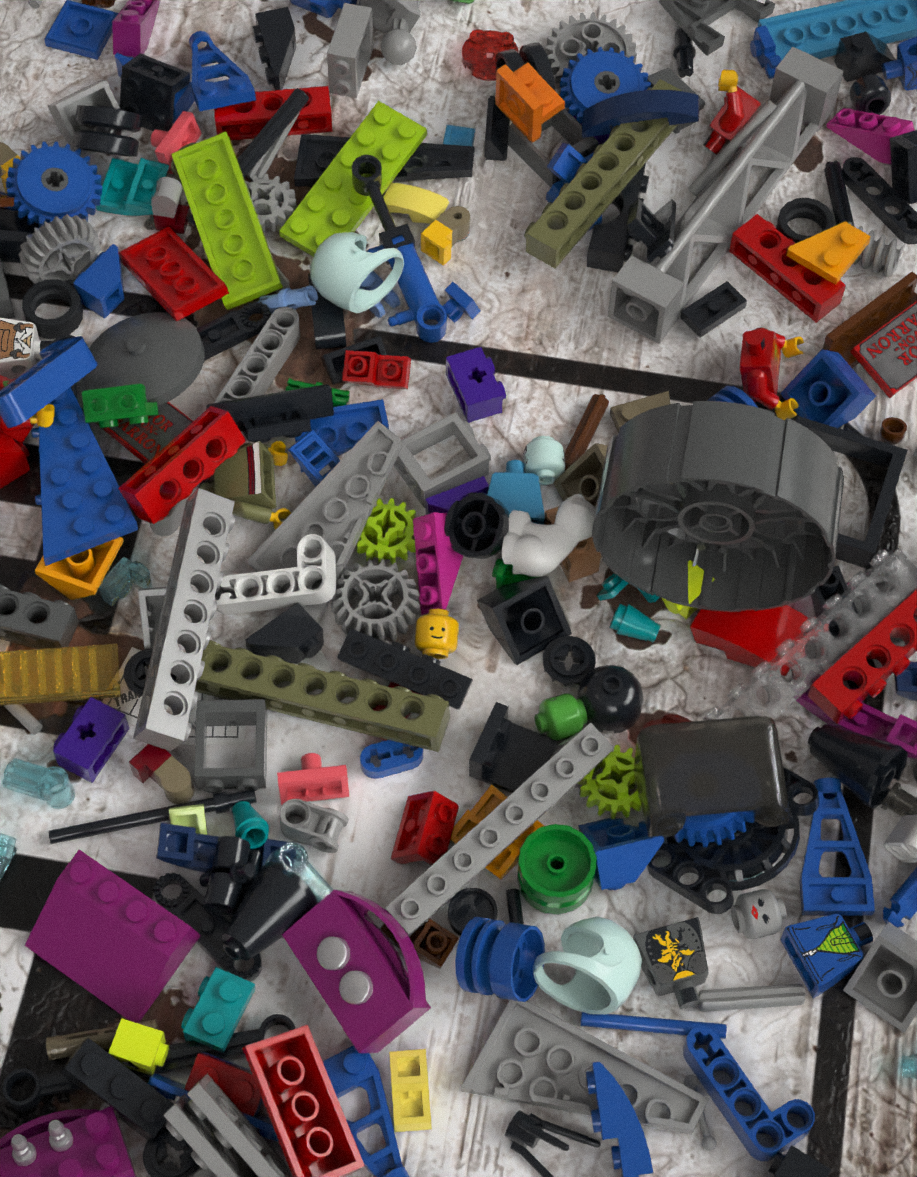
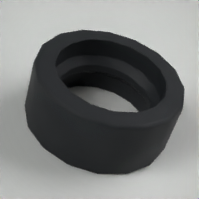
M796 198L787 202L781 208L776 229L787 238L798 243L814 235L805 236L794 232L788 226L789 221L795 218L810 219L821 227L822 232L834 227L835 221L833 213L820 201L811 198Z
M58 279L44 280L34 284L23 297L22 310L25 320L36 325L39 337L56 339L59 336L70 335L79 327L83 319L80 296L76 288L68 282ZM52 299L64 300L71 305L70 309L63 316L55 319H44L35 314L38 306Z

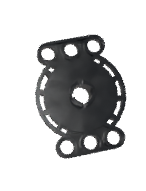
M751 749L737 752L735 760L744 757L746 762H754L757 765L754 769V774L759 779L762 800L759 801L760 811L754 812V823L745 822L746 831L744 833L736 831L735 833L740 834L734 836V840H730L727 837L722 839V845H717L714 841L709 842L707 847H703L702 842H695L693 846H689L688 839L685 838L681 842H676L675 835L671 834L667 836L668 844H662L647 865L648 872L653 878L712 914H722L731 909L734 902L732 891L760 886L783 871L796 854L799 844L800 824L798 816L811 815L819 807L818 790L813 783ZM773 777H779L784 780V783L777 788H771L766 785V782ZM800 793H808L813 797L811 801L805 804H799L793 800ZM787 829H794L791 844L787 841ZM785 853L783 858L775 866H772L780 855ZM659 856H667L671 859L670 863L665 867H656L652 864L654 859ZM764 871V873L760 874L759 876L754 877V878H750V877L756 876V875H758L759 873H761V872ZM686 873H695L699 876L697 881L690 885L679 881L681 876ZM714 890H722L727 894L719 902H712L707 899L708 894Z

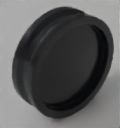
M466 888L459 891L453 896L448 907V921L451 928L457 935L461 936L468 922L474 917L497 920L498 910L496 902L488 892L479 888Z

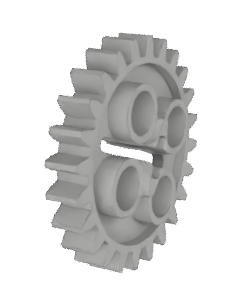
M592 12L590 19H586L583 13H580V20H576L571 15L569 16V24L561 20L559 29H552V36L547 37V45L545 46V52L550 61L553 75H556L555 83H560L563 70L568 68L569 61H576L578 53L585 57L587 49H591L593 53L598 52V47H602L603 51H609L611 47L616 53L625 51L624 56L627 58L635 57L633 62L635 64L637 53L635 52L636 43L631 42L632 34H625V25L617 28V19H613L608 23L606 22L605 14L600 20L596 19L595 12Z

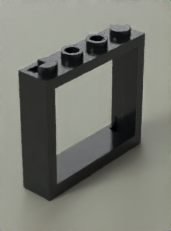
M797 416L796 422L819 436L832 451L888 468L865 541L838 533L835 559L869 569L908 450Z

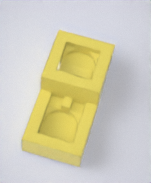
M391 183L383 196L390 213L409 214L412 222L433 223L445 212L449 204L448 199L439 194L401 183Z
M426 1049L389 1052L394 1131L431 1130Z

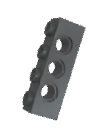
M0 585V639L65 656L79 623L74 607L61 600L52 602L41 599L38 595L31 592H24L22 594L10 591L7 587ZM14 610V612L9 615H3V613H5L6 611ZM45 618L41 623H33L37 619Z

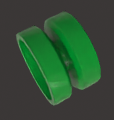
M552 824L540 827L531 833L520 848L517 874L520 893L529 905L543 913L560 915L574 911L585 903L592 891L597 857L592 843L582 832L567 825Z

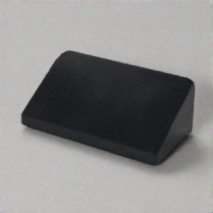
M495 96L488 98L484 157L486 160L505 161L508 151L510 119L495 104Z
M381 336L322 355L320 358L332 385L342 382L346 350L376 352L378 355H387Z

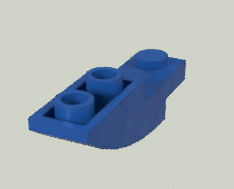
M593 1062L592 1071L586 1072L588 1094H596L598 1109L591 1110L594 1133L601 1132L602 1140L617 1138L618 1146H611L613 1168L614 1170L621 1169L622 1177H639V1175L653 1173L649 1148L634 1108L613 1075L601 1062Z

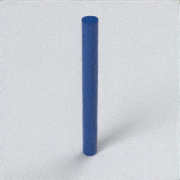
M581 1012L580 1026L688 1036V1033L694 1027L707 1026L712 1028L720 1039H726V1024Z

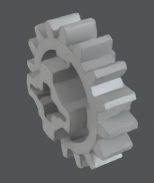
M264 174L263 179L259 180L256 175H253V182L249 183L246 180L245 182L263 232L269 227L272 232H276V225L283 226L286 219L297 208L295 191L289 188L288 181L280 184L279 176L269 180L268 174Z

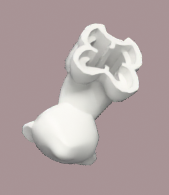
M574 494L561 503L555 522L552 525L533 523L528 512L513 510L509 514V531L503 538L502 559L504 564L513 565V574L542 577L551 573L574 550L579 542L592 537L596 508L586 501L582 495Z

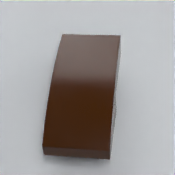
M430 918L409 937L419 959L439 969L443 966L459 940V937ZM383 923L380 929L394 946L400 948L393 933Z

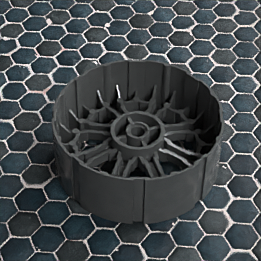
M693 401V405L681 406L680 403L660 406L643 412L627 421L620 427L619 434L617 436L613 435L608 444L592 527L593 543L596 551L601 553L604 563L620 578L648 594L665 598L666 601L693 608L741 612V610L758 611L788 605L814 593L819 585H823L828 580L833 571L844 488L842 467L837 466L838 458L819 436L789 418L784 421L774 417V412L745 404L722 401ZM689 560L693 561L692 566L698 565L704 570L701 593L691 604H689L688 599Z

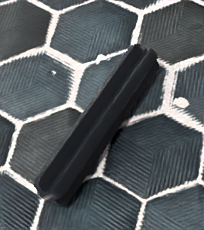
M829 161L825 165L824 172L836 225L843 222H852V226H854L841 164L838 161Z

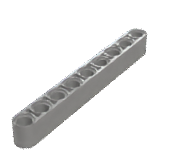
M280 307L272 313L214 403L260 396L266 393L299 342L300 326L296 310L290 307ZM209 477V478L203 480L201 483H199V484L193 489L191 495H192L198 488H200V485H201L202 483L208 482L211 477ZM189 497L178 502L169 511L166 518L155 524L150 523L152 531L159 536L173 534L182 522L186 500Z

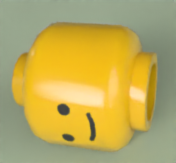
M430 609L429 614L420 616L417 619L415 646L422 652V655L426 654L436 659H447L448 654L453 653L457 649L459 623L455 618L448 616L449 611Z

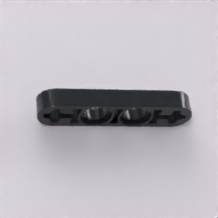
M851 157L845 160L842 167L845 185L903 243L917 244V231L914 230V228L917 230V212L865 160L858 157ZM875 187L881 193L872 195L866 191V188ZM894 206L899 209L900 213L890 214L885 210V207Z

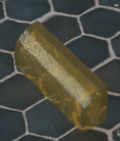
M117 644L0 652V706L88 700L90 697L94 699L121 697Z

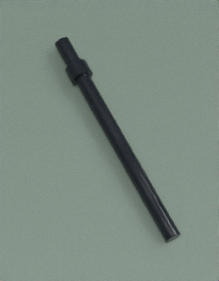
M251 789L227 794V791L214 793L212 798L49 830V839L51 844L168 821L170 820L169 808L204 804L205 813L216 811V814L230 812V808L240 801H247L250 804L257 803L255 790Z

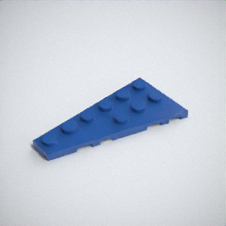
M71 387L49 403L55 407V417L53 418L52 425L46 428L38 426L43 557L45 566L138 530L137 522L125 498L118 490L119 485L89 424L85 422L84 413Z

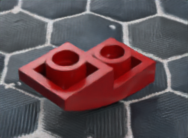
M346 350L342 381L375 387L408 389L411 358L408 356L378 355L376 352Z

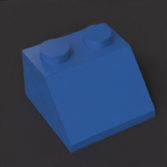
M821 349L780 393L785 400L790 398L796 400L798 408L794 409V411L800 417L835 428H839L855 419L876 397L838 352Z

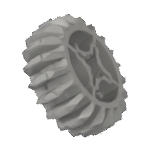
M66 214L62 219L55 216L53 221L49 223L44 221V225L40 228L34 227L35 232L26 236L27 242L20 245L22 251L18 255L22 265L21 268L34 284L49 279L69 282L75 281L81 272L86 271L92 265L101 248L98 235L90 223H87L85 219H80L77 215L70 217Z
M369 559L366 567H362L356 562L354 572L345 569L343 573L344 579L337 578L336 591L332 598L333 603L331 604L332 612L336 614L335 621L337 625H342L345 635L348 634L350 628L373 638H378V640L385 642V637L388 636L395 642L397 631L406 635L408 625H414L416 621L415 614H418L420 610V604L418 603L420 594L416 589V582L414 579H409L406 569L398 572L396 563L386 567L383 559L379 562V565H373V562ZM356 593L359 596L360 602H358V607L353 610L349 603ZM396 594L402 600L397 610L392 607L393 596Z

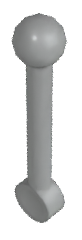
M694 1075L686 1076L684 1085L697 1092L698 1078ZM703 1112L699 1119L704 1137L702 1146L707 1151L715 1149L717 1143L715 1138L710 1135Z

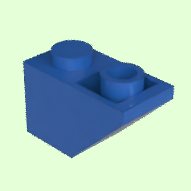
M114 244L105 252L100 253L95 262L86 271L81 272L73 282L74 288H76L80 296L81 304L104 319L125 299L122 265L118 247Z

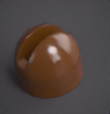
M895 417L884 419L880 429L881 439L890 445L900 443L906 434V423Z

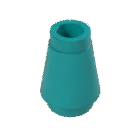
M619 603L609 628L616 630L615 634L645 641L648 640L653 643L661 624L656 623L630 604L625 606Z
M240 801L236 803L232 808L235 837L249 842L251 845L250 849L262 846L268 839V823L249 802Z

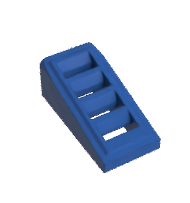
M314 430L309 431L287 449L315 487L340 462L339 458ZM310 444H313L315 449L304 456L301 452ZM320 454L323 459L313 466L310 462ZM328 465L331 469L322 476L319 471Z

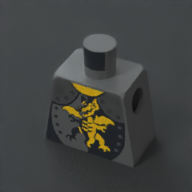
M696 917L635 934L633 940L637 944L642 958L641 968L656 995L663 996L675 993L680 1009H688L698 1005L700 999L695 986L705 983L708 976V965L699 918Z

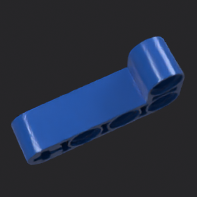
M82 336L59 340L48 345L39 352L42 358L41 361L0 390V416L7 428L15 427L28 420L97 367L98 364Z
M697 1026L688 1033L683 1046L685 1061L754 1159L758 1161L772 1160L777 1156L778 1152L783 1153L791 1145H795L807 1136L815 1121L813 1108L807 1102L801 1099H794L771 1112L712 1028ZM695 1043L699 1046L706 1044L708 1046L706 1052L703 1048L696 1050L694 1048ZM716 1071L727 1073L730 1076L731 1083H718L714 1079L713 1073ZM737 1102L747 1103L751 1107L753 1114L749 1116L739 1114L734 1104ZM787 1115H799L804 1121V1127L796 1128L790 1125ZM759 1133L770 1135L773 1138L774 1146L771 1148L761 1146L756 1139V1135Z

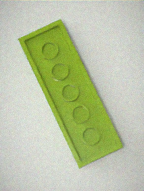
M378 100L279 230L280 237L314 257L318 246L329 236L336 233L355 232L374 207L370 196L361 195L353 188L352 164L355 159L361 155H372L380 161L382 167V186L380 192L383 195L425 139L427 129ZM366 173V174H363V175H361V176H363V177H371V176H373V175Z
M225 131L172 153V158L211 269L227 285L229 294L222 297L225 308L230 310L282 289L281 279L227 132Z

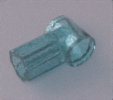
M14 758L13 761L8 763L4 771L2 782L4 788L44 800L54 809L65 808L74 800L75 789L66 771L60 767L45 768ZM63 784L59 790L50 791L55 785Z
M288 842L269 854L266 859V863L272 861L286 866L282 872L290 878L295 873L301 877L311 888L318 903L334 890L308 862L307 851L299 843ZM283 856L289 860L291 868L285 865Z

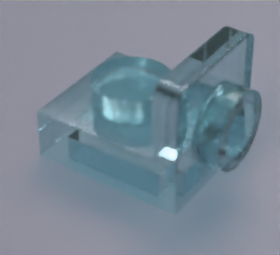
M123 556L99 586L102 600L114 606L119 599H123L129 594L133 583L140 588H152L150 571L138 561L133 563Z

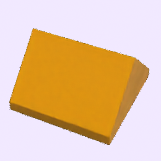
M122 537L116 538L45 566L44 557L42 556L35 569V574L70 600L95 595L124 540Z

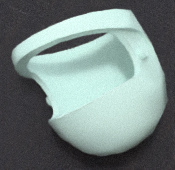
M354 232L336 233L325 239L316 250L310 265L312 283L322 297L336 306L354 313L367 311L379 303L399 280L404 267L403 255L396 248L382 249L375 253L366 252V236ZM391 258L395 259L392 271L379 287L374 290L359 288L361 283L374 269Z
M598 916L580 920L564 929L561 936L564 952H545L535 959L533 965L534 979L545 993L574 1010L588 1014L603 1015L616 1011L626 1002L636 986L642 964L638 946L630 934L612 920ZM545 963L567 965L575 968V975L568 983L559 985L545 974L542 966Z

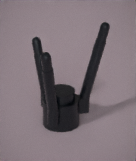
M521 1110L514 1115L505 1132V1137L513 1141L510 1149L519 1153L542 1177L554 1176L526 1147L529 1146L533 1149L541 1139L563 1151L569 1150L568 1144L544 1132V1129L595 1148L601 1146L600 1141L542 1120L532 1113L528 1115Z

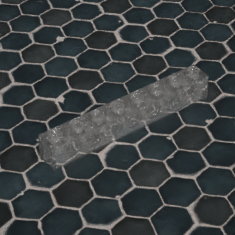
M900 548L889 552L884 549L870 560L872 567L866 573L860 571L846 583L849 588L841 596L837 593L823 604L822 607L825 611L816 618L813 615L799 627L801 633L794 640L788 638L775 649L778 655L769 663L767 660L760 663L751 672L754 677L746 685L740 683L727 694V697L730 699L721 708L718 705L713 707L704 715L702 719L705 723L698 730L715 749L721 747L724 754L734 751L736 758L804 694L822 674L845 655L917 587V568ZM878 576L883 578L886 583L884 593L879 591L876 586ZM854 598L862 603L863 610L860 615L853 610L852 602ZM831 620L835 621L839 626L837 637H834L829 632L828 626ZM807 642L815 647L816 654L813 659H809L805 654ZM784 664L792 671V677L789 682H786L781 677L780 671ZM759 687H763L768 693V700L765 705L757 700L756 693ZM736 709L741 711L744 716V723L740 728L735 726L732 721V714Z

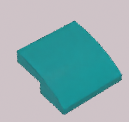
M112 158L102 185L100 206H96V210L130 216L153 215L151 200L156 192L157 181L162 177H167L169 165L144 158L140 159L139 165Z

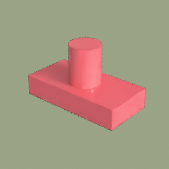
M182 111L169 131L156 129L151 134V144L157 147L154 152L159 163L169 165V174H173L171 170V154L177 152L185 145L196 143L202 134L192 112Z
M308 753L302 756V770L277 773L281 805L294 798L309 802L349 797L346 765L322 767L321 757L316 753Z

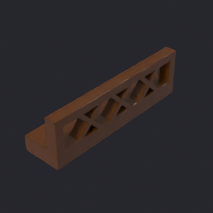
M912 271L827 334L823 349L838 352L851 368L859 364L850 351L917 301V294L914 292L917 284V275Z

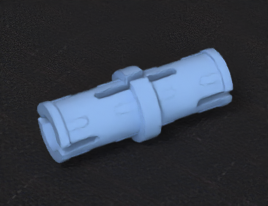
M311 285L293 290L285 288L277 294L261 296L258 303L266 304L272 314L280 307H290L296 310L299 307L315 305L318 300V294Z

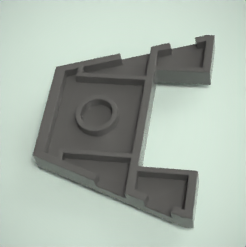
M756 0L659 1L663 8L707 56L722 47L725 36L708 25L734 8L756 22L772 14L775 8V3L766 0L765 4Z

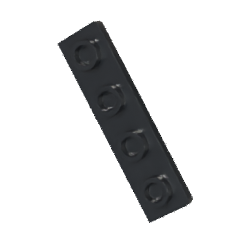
M639 198L629 206L627 230L636 242L642 241L647 246L646 258L650 262L656 257L663 258L674 247L676 202L673 199L655 214Z
M328 384L212 403L206 406V410L212 406L228 411L239 430L243 432L249 442L260 441L261 443L268 442L271 438L279 436L287 438L298 437L302 435V432L311 431L310 419L334 415L332 389Z
M350 628L338 654L340 661L420 695L434 694L440 696L445 701H448L449 707L456 710L461 709L473 682L472 678L440 666L441 661L426 654H423L422 657L410 653L411 649L403 644L393 641L390 645Z

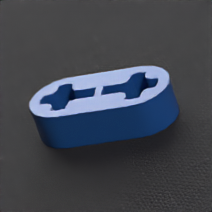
M391 740L371 744L361 752V770L367 777L373 779L412 770L422 763L423 748ZM404 747H409L413 751L412 758H407V755L403 754ZM377 756L378 760H381V766L374 767V764L370 763V757Z

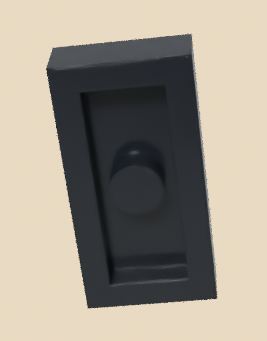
M726 281L682 310L680 318L701 338L746 308L747 300Z

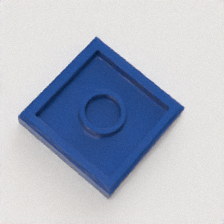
M66 0L44 39L45 45L98 60L113 33L112 21L118 13Z

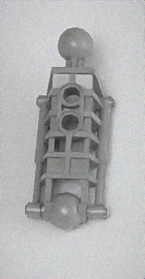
M360 0V6L372 8L373 27L386 33L381 42V52L384 58L393 65H403L414 58L417 47L416 41L410 32L421 15V11L418 10L420 0Z

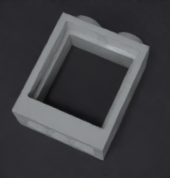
M344 3L327 51L329 93L354 98L358 96L374 48L371 7Z
M455 412L402 439L403 446L394 463V467L423 508H425L426 498L489 475L491 455L484 444L477 442L470 424L467 421L463 422ZM455 435L471 457V460L430 480L414 458V455Z

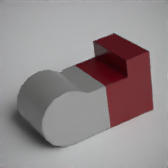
M162 177L157 181L156 192L151 200L155 229L160 231L170 227L175 233L185 234L188 217L191 215L190 206L181 204L180 196L183 187L174 178Z

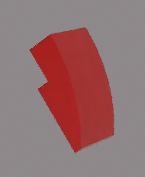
M789 605L758 611L741 610V612L700 609L690 625L696 643L724 651L729 660L782 676L787 675L815 627L813 620Z

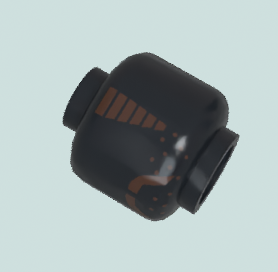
M867 74L858 78L852 84L849 92L850 100L858 111L880 115L886 111L891 102V92L883 79L875 74Z

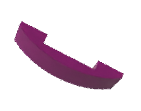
M811 670L807 672L793 695V699L827 724L900 745L907 751L909 758H917L916 721L902 714L896 719L861 702L864 706L852 719L849 720L845 717L836 724L808 697L811 685L821 675Z

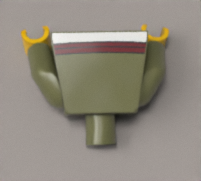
M260 441L243 443L234 456L226 459L215 469L214 480L202 483L200 489L235 501L232 512L235 516L268 524L269 521L273 522L276 530L283 523L279 519H286L291 514L290 510L286 508H281L276 513L272 512V509L276 508L274 465L283 466L287 463L286 445L282 441H275L271 447H268L267 444H262Z

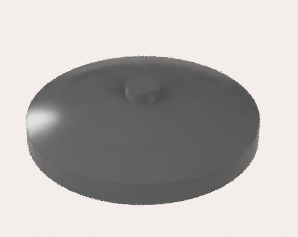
M162 312L136 315L111 326L91 344L89 349L98 365L83 377V381L87 390L144 384L147 402H157L158 407L179 396L197 378L204 363V345L195 326L185 318L175 321L169 313Z

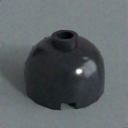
M471 492L466 494L468 496L460 501H455L451 505L446 515L444 530L453 545L451 547L454 551L468 558L486 559L497 555L502 550L503 538L509 531V511L502 502L485 493Z
M616 665L599 666L589 671L581 681L576 699L579 698L583 702L586 709V725L592 723L602 733L603 730L621 733L632 727L640 717L644 701L642 687L636 676L624 667Z

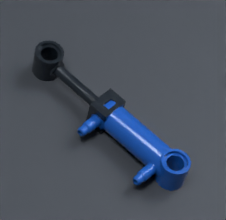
M361 155L352 164L353 188L361 195L370 196L385 230L379 233V246L368 249L366 252L375 253L382 249L396 248L402 253L404 259L402 274L397 282L409 309L389 317V326H400L414 320L420 339L429 343L438 342L446 334V310L440 305L415 249V240L408 224L396 227L380 192L382 186V167L380 161L372 155ZM368 173L372 174L373 176L363 177L361 175ZM391 258L386 261V264H390L393 269L395 259ZM432 319L436 320L438 324L431 326L427 325L425 321Z

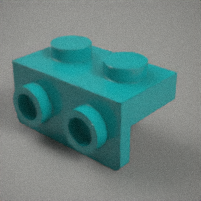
M215 967L211 977L206 976L199 987L198 996L200 999L195 1008H189L183 1018L181 1028L184 1029L185 1041L194 1040L224 1053L256 989L255 984Z

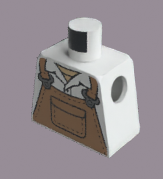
M0 318V375L9 379L19 377L37 364L38 359H42L39 352L52 344L53 341H40L36 325L32 322Z

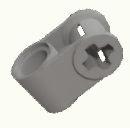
M295 798L286 801L280 808V828L285 837L310 845L323 852H337L339 847L337 843L342 827H345L349 821L345 814L335 809L324 808ZM293 815H299L304 818L299 824H292L287 821Z

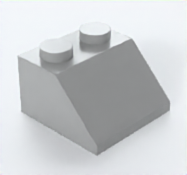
M107 80L97 81L48 105L60 133L72 148L74 132L78 130L93 131V127L80 125L76 121L77 105L95 107L100 105L120 108ZM127 132L121 133L122 136H129L132 134ZM81 150V157L84 158L95 152Z
M889 922L878 935L843 991L904 1033L917 1015V941Z

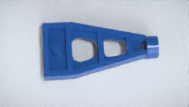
M197 31L193 33L189 39V45L192 50L191 87L199 112L256 101L255 89L248 75L213 44L207 32ZM200 42L207 43L202 49H198L197 46ZM216 62L218 63V64H216V65H211V66H206V67H202V66H201V65H206V64H211V63H216ZM224 76H227L229 78L228 80L218 82H205V80L219 78Z
M831 777L817 779L813 784L818 790L819 807L811 817L799 881L802 915H832L837 913L841 916H872L875 912L872 876L842 794L841 782L839 779ZM823 819H838L842 828L843 841H822L821 821ZM824 852H842L847 858L851 870L850 876L822 877L819 873L822 854Z
M353 1045L324 1060L323 1064L337 1098L359 1087L365 1089L368 1094L370 1103L369 1114L356 1122L346 1119L364 1162V1167L373 1177H410L402 1165L380 1073L369 1053H358ZM374 1124H378L384 1136L386 1146L380 1151L370 1154L358 1140L357 1133ZM388 1169H394V1170L388 1172L387 1174H385V1172H386Z

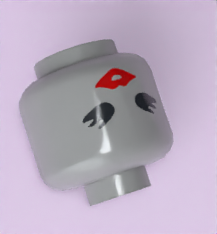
M768 889L741 894L737 897L735 905L731 907L732 921L736 931L743 933L748 939H757L778 933L782 926V919L787 917L782 898H776Z

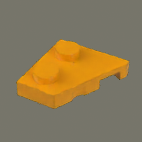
M843 222L790 246L787 250V256L836 285L869 244L871 236L851 224Z

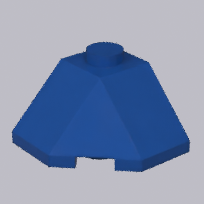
M607 818L578 825L579 831L593 845L597 857L594 879L601 890H618L628 883L636 882L664 843L663 834L654 822L640 821L638 827L624 824V820L621 818Z

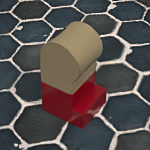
M147 744L129 761L133 775L140 782L144 783L147 779L151 778L164 790L167 799L173 804L186 803L194 796L195 788L190 772L166 749Z

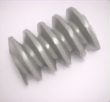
M860 226L858 229L863 231V227ZM871 230L868 234L871 236L869 244L853 264H857L862 258V268L867 269L873 263V272L878 273L884 267V276L889 278L898 266L905 244L900 249H897V239H893L889 245H885L886 235L884 234L875 241L874 231Z

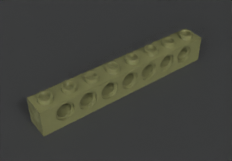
M661 79L652 88L649 87L647 89L682 91ZM668 118L620 124V126L616 125L612 129L607 141L596 147L592 158L587 164L583 163L579 167L574 179L570 183L567 182L563 185L559 196L554 202H549L545 206L541 217L536 222L529 224L524 234L526 238V252L556 269L677 125H669Z
M212 640L209 641L208 646L203 650L201 660L205 662V666L195 687V691L198 693L227 700L265 699L267 710L435 752L440 750L451 717L448 701L434 694L424 696L412 693L409 689L401 686L391 688L380 685L378 682L368 678L358 680L350 678L339 671L325 672L317 670L307 663H299L297 665L285 662L274 655L264 657L253 654L245 648L231 649L223 647ZM221 666H226V669H224L223 671H215L217 668ZM251 674H259L254 679H246ZM282 682H290L285 687H277ZM313 690H322L317 695H309V693ZM347 697L354 698V700H352L349 703L341 702V700ZM378 705L387 706L385 709L381 711L372 710L374 707ZM410 713L419 714V716L414 719L405 718V716Z

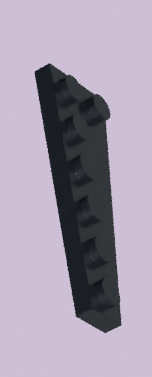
M301 134L294 176L295 186L313 187L350 137ZM421 143L393 181L472 177L475 147Z

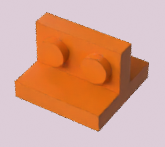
M526 63L514 72L506 64L496 70L495 104L525 137L533 143L541 137L542 124L565 108V101L529 63Z

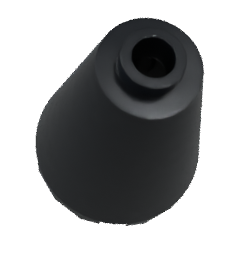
M825 724L821 728L816 727L808 739L810 753L864 805L873 809L880 806L889 797L892 790L887 787L893 778L899 781L907 763L908 753L900 745L830 724Z
M270 861L265 863L256 875L222 935L223 949L232 959L248 961L281 939L285 931L318 904L311 888L301 877L295 873L290 878L282 872L286 866Z

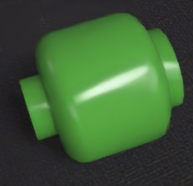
M564 693L542 700L539 705V713L535 714L534 719L540 734L545 733L551 739L560 741L583 730V725L587 723V713L583 702L579 698L575 699L573 695Z

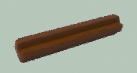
M594 394L591 397L564 452L565 471L586 452L609 405V400L605 398V395Z

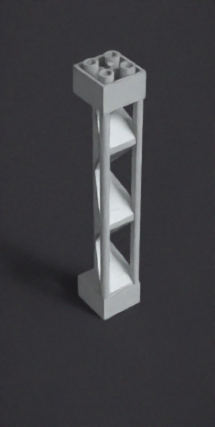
M795 47L789 50L775 69L769 100L777 108L703 188L676 223L674 247L663 258L656 257L652 262L648 260L647 263L632 255L612 280L608 311L609 318L658 344L662 342L677 322L681 311L685 309L729 250L733 232L755 215L814 134L820 130L834 111L843 70ZM801 126H806L805 130L800 135ZM752 165L775 168L745 208ZM694 241L719 243L688 284Z

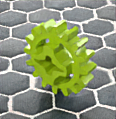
M380 498L377 499V506L373 508L368 517L367 523L356 544L357 553L362 554L366 552V561L369 559L373 560L374 557L378 558V564L382 559L384 561L389 559L391 564L396 563L397 557L404 561L408 560V551L416 552L413 525L416 511L413 509L406 512L405 502L395 506L394 498H390L388 504H383Z
M615 745L614 751L578 783L582 785L579 792L580 797L589 796L586 806L588 808L595 805L598 806L597 815L601 816L606 810L610 811L611 819H615L617 812L622 811L625 818H628L630 808L639 812L642 809V801H649L648 790L652 789L651 782L653 781V779L648 778L651 774V767H642L644 757L641 755L633 758L632 748L622 753L620 752V746ZM602 768V773L597 774L596 778L592 779L595 772ZM638 784L636 791L629 796V790L634 789L635 785Z

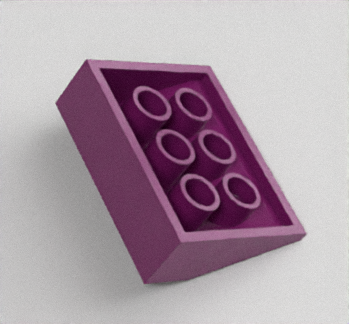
M78 850L57 878L24 946L126 1019L138 1023L201 935L184 921L90 856Z

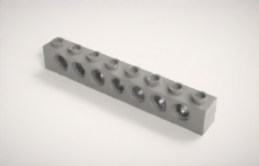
M200 488L186 500L133 736L135 740L169 751L175 749L182 742H186L191 732L192 724L188 722L189 715L198 699V692L195 691L196 682L200 679L205 666V662L201 660L202 654L211 638V631H208L209 621L213 618L217 609V601H214V597L223 580V572L220 571L221 564L229 551L230 545L226 543L227 536L232 530L236 518L232 514L235 501ZM204 527L207 528L211 534L206 532ZM197 555L200 556L205 563L201 562L198 559ZM191 584L198 589V592L192 589ZM184 614H187L192 619V622H189ZM178 644H181L185 648L186 653L182 652L179 649ZM171 674L178 678L180 684L172 679ZM164 704L171 708L173 715L165 710Z
M589 723L384 909L398 921L408 937H410L600 764L614 747L592 723Z

